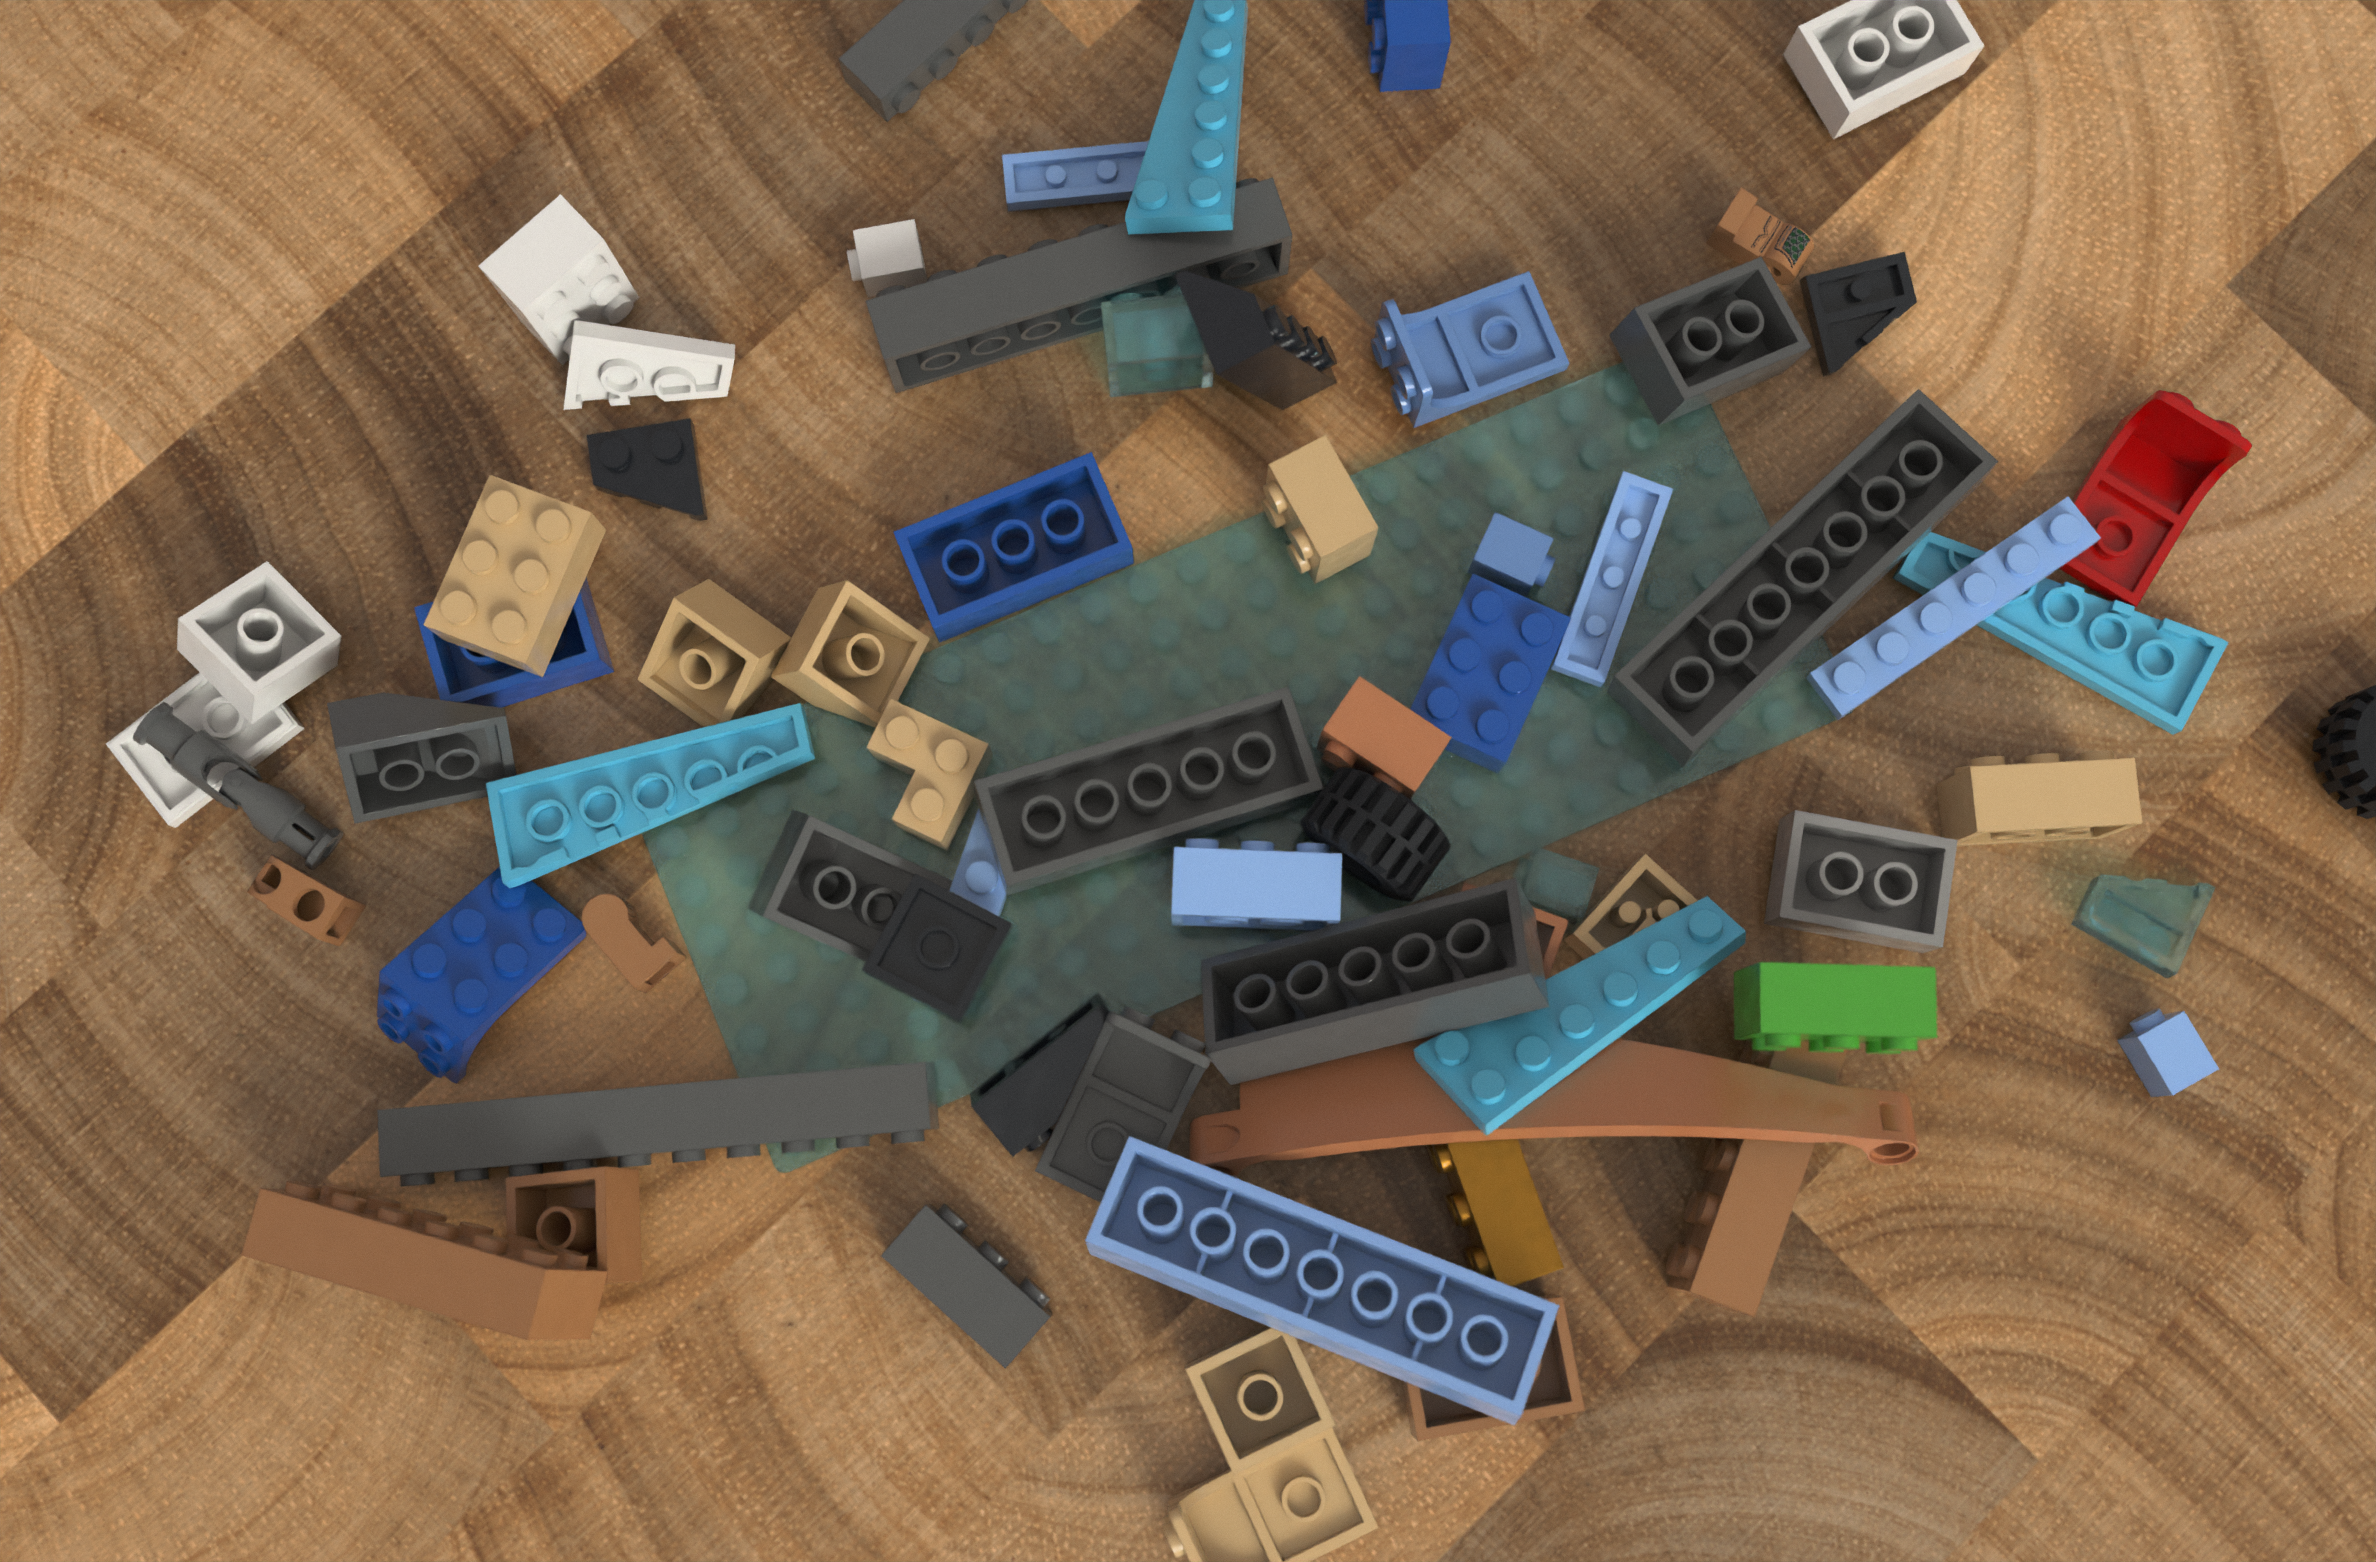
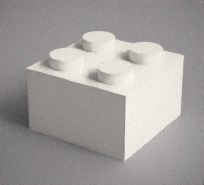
M268 561L178 618L177 650L251 725L338 664L341 635Z

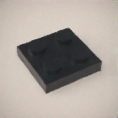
M915 873L862 971L868 976L961 1024L1007 940L1013 924Z

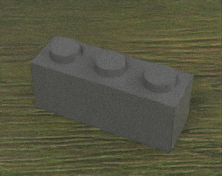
M944 1203L937 1210L932 1204H926L881 1256L1006 1369L1053 1315L1045 1307L1051 1298L1029 1278L1026 1277L1021 1283H1018L1008 1274L1004 1268L1008 1265L1009 1260L988 1241L985 1240L978 1247L963 1233L968 1226L967 1222Z

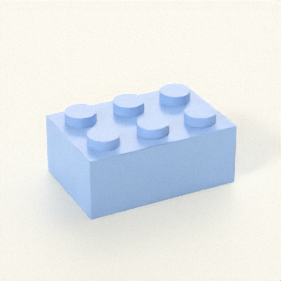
M1186 839L1185 847H1174L1172 926L1313 931L1339 924L1341 913L1342 854L1329 853L1330 845L1322 843L1296 844V851L1289 852L1274 851V843L1268 841H1243L1239 850L1219 849L1218 840Z

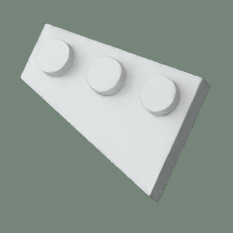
M574 320L563 410L582 409L583 401L608 399L610 406L630 405V397L657 395L665 402L727 397L735 360V345Z

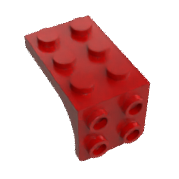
M2156 391L2120 420L2072 499V502L2099 534L2101 539L2059 569L2109 600H2118L2136 608L2198 505L2221 476L2235 463L2247 456L2252 447L2251 442L2242 437L2241 432L2234 425L2222 420H2214L2194 408V404L2187 397L2175 392Z

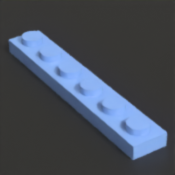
M2066 497L1809 673L1806 679L1836 719L1839 720L2090 548L2101 537L2072 500Z

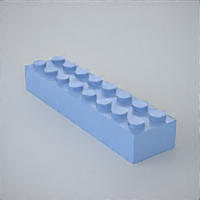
M1129 1136L1085 1239L1090 1255L1514 1426L1522 1415L1560 1306Z

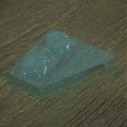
M2101 874L2091 880L2071 925L2161 976L2169 978L2178 973L2216 887L2209 883H2197L2194 886L2167 884V880L2150 878L2142 881H2133L2126 876Z

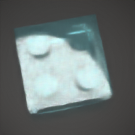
M1180 288L1168 290L1164 293V296L1143 298L1142 295L1137 293H1123L1114 296L1111 301L1101 302L1110 397L1213 387V365Z

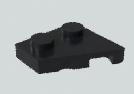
M1905 252L1807 275L1799 280L1823 376L1831 375L1844 366L1846 361L1864 346L1868 345L1890 323L1899 318L1917 302Z
M690 418L587 435L593 485L598 491L621 498L625 496L639 500L641 504L661 509V507L687 514L690 518L698 521L708 520L695 427Z

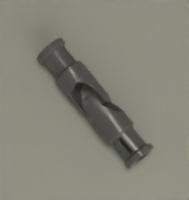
M163 702L153 708L138 725L133 735L135 742L139 745L149 744L172 761V769L225 807L235 810L238 809L237 806L242 807L254 829L273 843L281 841L306 859L305 866L310 870H315L334 851L343 837L344 832L335 827L330 830L305 811L306 805L288 791L268 783H263V778L257 769L204 730L197 732L174 716L173 707L168 703ZM229 762L238 765L239 768L225 774L219 792L208 784L207 776L211 768L217 764ZM299 829V830L303 831V832H304L305 834H307L309 837H311L312 839H314V841L309 840L308 838H306L304 835H302V834H301L300 832H298L297 830Z

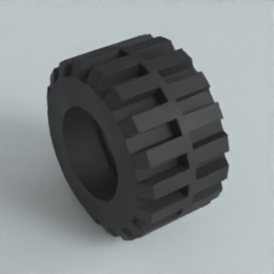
M2376 685L2335 703L2328 710L2331 716L2321 719L2317 730L2324 734V736L2313 740V751L2321 753V760L2314 762L2316 773L2324 772L2328 779L2327 782L2322 784L2328 794L2337 791L2340 795L2337 803L2346 810L2357 806V816L2366 819L2376 817Z
M1339 767L1300 821L1303 830L1312 843L1330 845L1329 853L1342 854V869L1377 892L1389 898L1405 902H1412L1451 848V844L1441 827L1418 805L1380 779L1364 771L1348 767Z

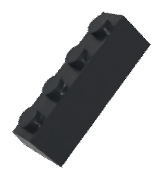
M1185 270L1175 275L1216 375L1281 410H1285L1337 383L1331 369L1332 366L1337 364V360L1327 339L1324 336L1318 338L1309 326H1301L1293 315L1288 317L1283 314L1277 304L1272 306L1253 293Z

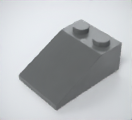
M384 692L327 703L335 749L355 824L488 797L486 783L517 775L504 708Z
M793 809L747 909L866 962L915 873L949 890L952 880L817 818Z

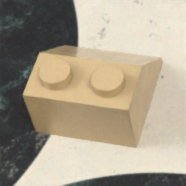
M707 579L673 598L637 680L702 727L742 718L773 680L771 675L791 637L713 581Z
M848 580L817 589L771 678L813 706L876 728L889 700L893 699L898 702L930 638Z

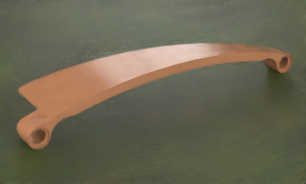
M1440 1034L1241 1082L1240 1109L1195 1118L1190 1123L1189 1160L1235 1178L1238 1177V1174L1244 1168L1264 1161L1298 1160L1406 1146L1527 1138L1665 1136L1735 1138L1801 1143L1840 1142L1862 1149L1867 1154L1868 1160L1879 1165L1902 1164L1914 1159L1919 1153L1910 1097L1904 1093L1832 1085L1752 1064L1624 1039L1613 1041L1486 1136L1415 1060L1414 1049Z

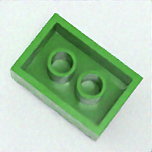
M1758 962L1734 972V1040H1751L1752 1050L1786 1051L1787 1048H1800L1801 1041L1808 1042V1052L1840 1053L1844 1052V1050L1859 1049V1043H1865V1053L1901 1054V1051H1918V1041L1937 1038L1936 967Z

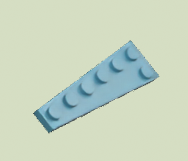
M1194 0L1126 210L1125 222L1128 235L1233 230L1248 16L1247 0Z
M1930 532L1903 558L1893 579L1924 595L1986 552ZM2044 578L1977 624V626L2172 735L2181 732L2229 643L2222 638L2167 618L2159 620L2134 610L2135 606L2118 600L2110 602L2084 592L2085 588L2069 582L2061 584Z
M801 703L486 783L502 882L509 888L517 887L814 760L815 755L805 709Z
M1706 896L1546 979L1549 1007L1453 1031H1446L1414 1049L1415 1060L1487 1136L1746 943V931Z

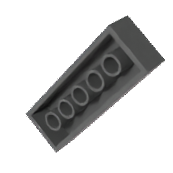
M1289 686L974 781V794L1006 896L1186 841V839H1193L1313 802L1323 790Z
M1516 877L1201 960L1205 1054L1208 1058L1212 1059L1211 1062L1230 1085L1549 1007L1535 911Z

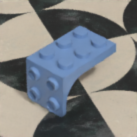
M1530 271L1416 313L1401 315L1394 299L1382 302L1379 318L1375 321V338L1371 339V347L1377 364L1381 369L1388 367L1395 383L1390 387L1396 409L1400 415L1408 414L1413 428L1563 372L1569 366L1568 358Z

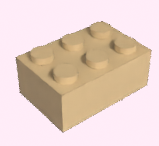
M489 475L424 626L447 642L543 677L606 529L589 511Z
M2112 750L2079 754V760L2060 762L2058 753L2030 755L2025 757V763L2005 765L2004 756L1980 757L1970 760L1971 766L1953 769V776L1937 784L1942 837L1958 840L1957 846L2101 839L2142 824L2135 758L2114 759Z

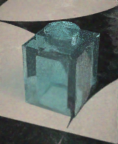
M1537 847L1530 853L1529 859L1519 858L1512 878H1517L1532 907L1567 919L1569 923L1575 925L1584 919L1600 868Z

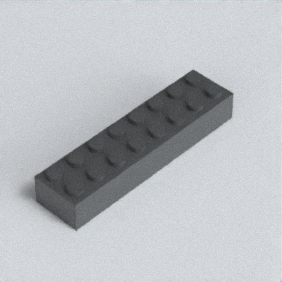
M1273 177L1258 181L1256 178H1249L1236 183L1233 230L1128 235L1126 222L1110 227L1106 224H1096L1083 229L1077 237L1060 242L1055 239L1043 240L1030 246L1027 252L1011 257L993 255L980 261L975 268L958 273L954 270L937 272L931 275L927 282L908 288L902 285L887 287L879 291L875 298L866 300V304L895 392L899 393L1185 306L1187 303L1175 277L1176 274L1184 270L1238 289L1286 275L1289 269L1293 235Z
M1918 389L1614 675L1607 693L1684 767L1985 480L1998 463V460Z

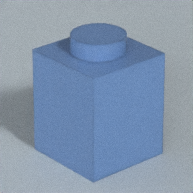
M1495 512L1468 569V573H1474L1526 597L1533 583L1543 587L1556 560V558L1547 554L1554 538Z

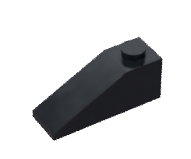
M1099 993L1095 994L970 1093L971 1107L1012 1157L1022 1149H1025L1027 1152L1035 1150L1051 1136L1053 1131L1050 1127L1057 1122L1110 1012L1105 1000Z

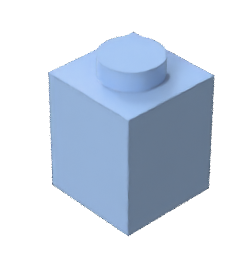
M2160 1008L2149 1011L2129 1023L2134 1031L2117 1040L2151 1097L2172 1096L2219 1070L2185 1011L2163 1014Z

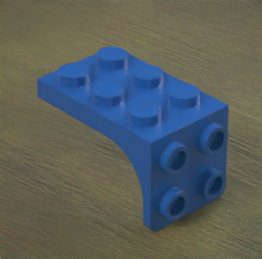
M499 866L380 970L377 1003V1023L380 1029L392 1041L398 1044L404 1041L416 1051L421 1064L432 1075L438 1078L445 1076L451 1082L458 1083L466 1076L467 1064L472 1052L494 1022L586 937L587 932L582 925V921L532 880L517 887H507L502 882Z

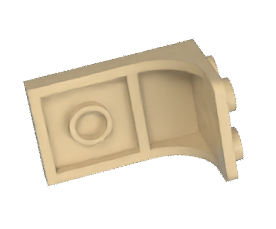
M1333 1428L1236 1475H1233L1231 1469H1228L1168 1498L1169 1515L1163 1517L1165 1524L1162 1525L1176 1558L1186 1554L1189 1562H1310L1379 1528Z

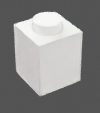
M914 219L853 230L856 249L847 250L850 272L853 282L862 280L868 298L875 297L879 291L887 287L902 285L908 288L927 282L920 238Z

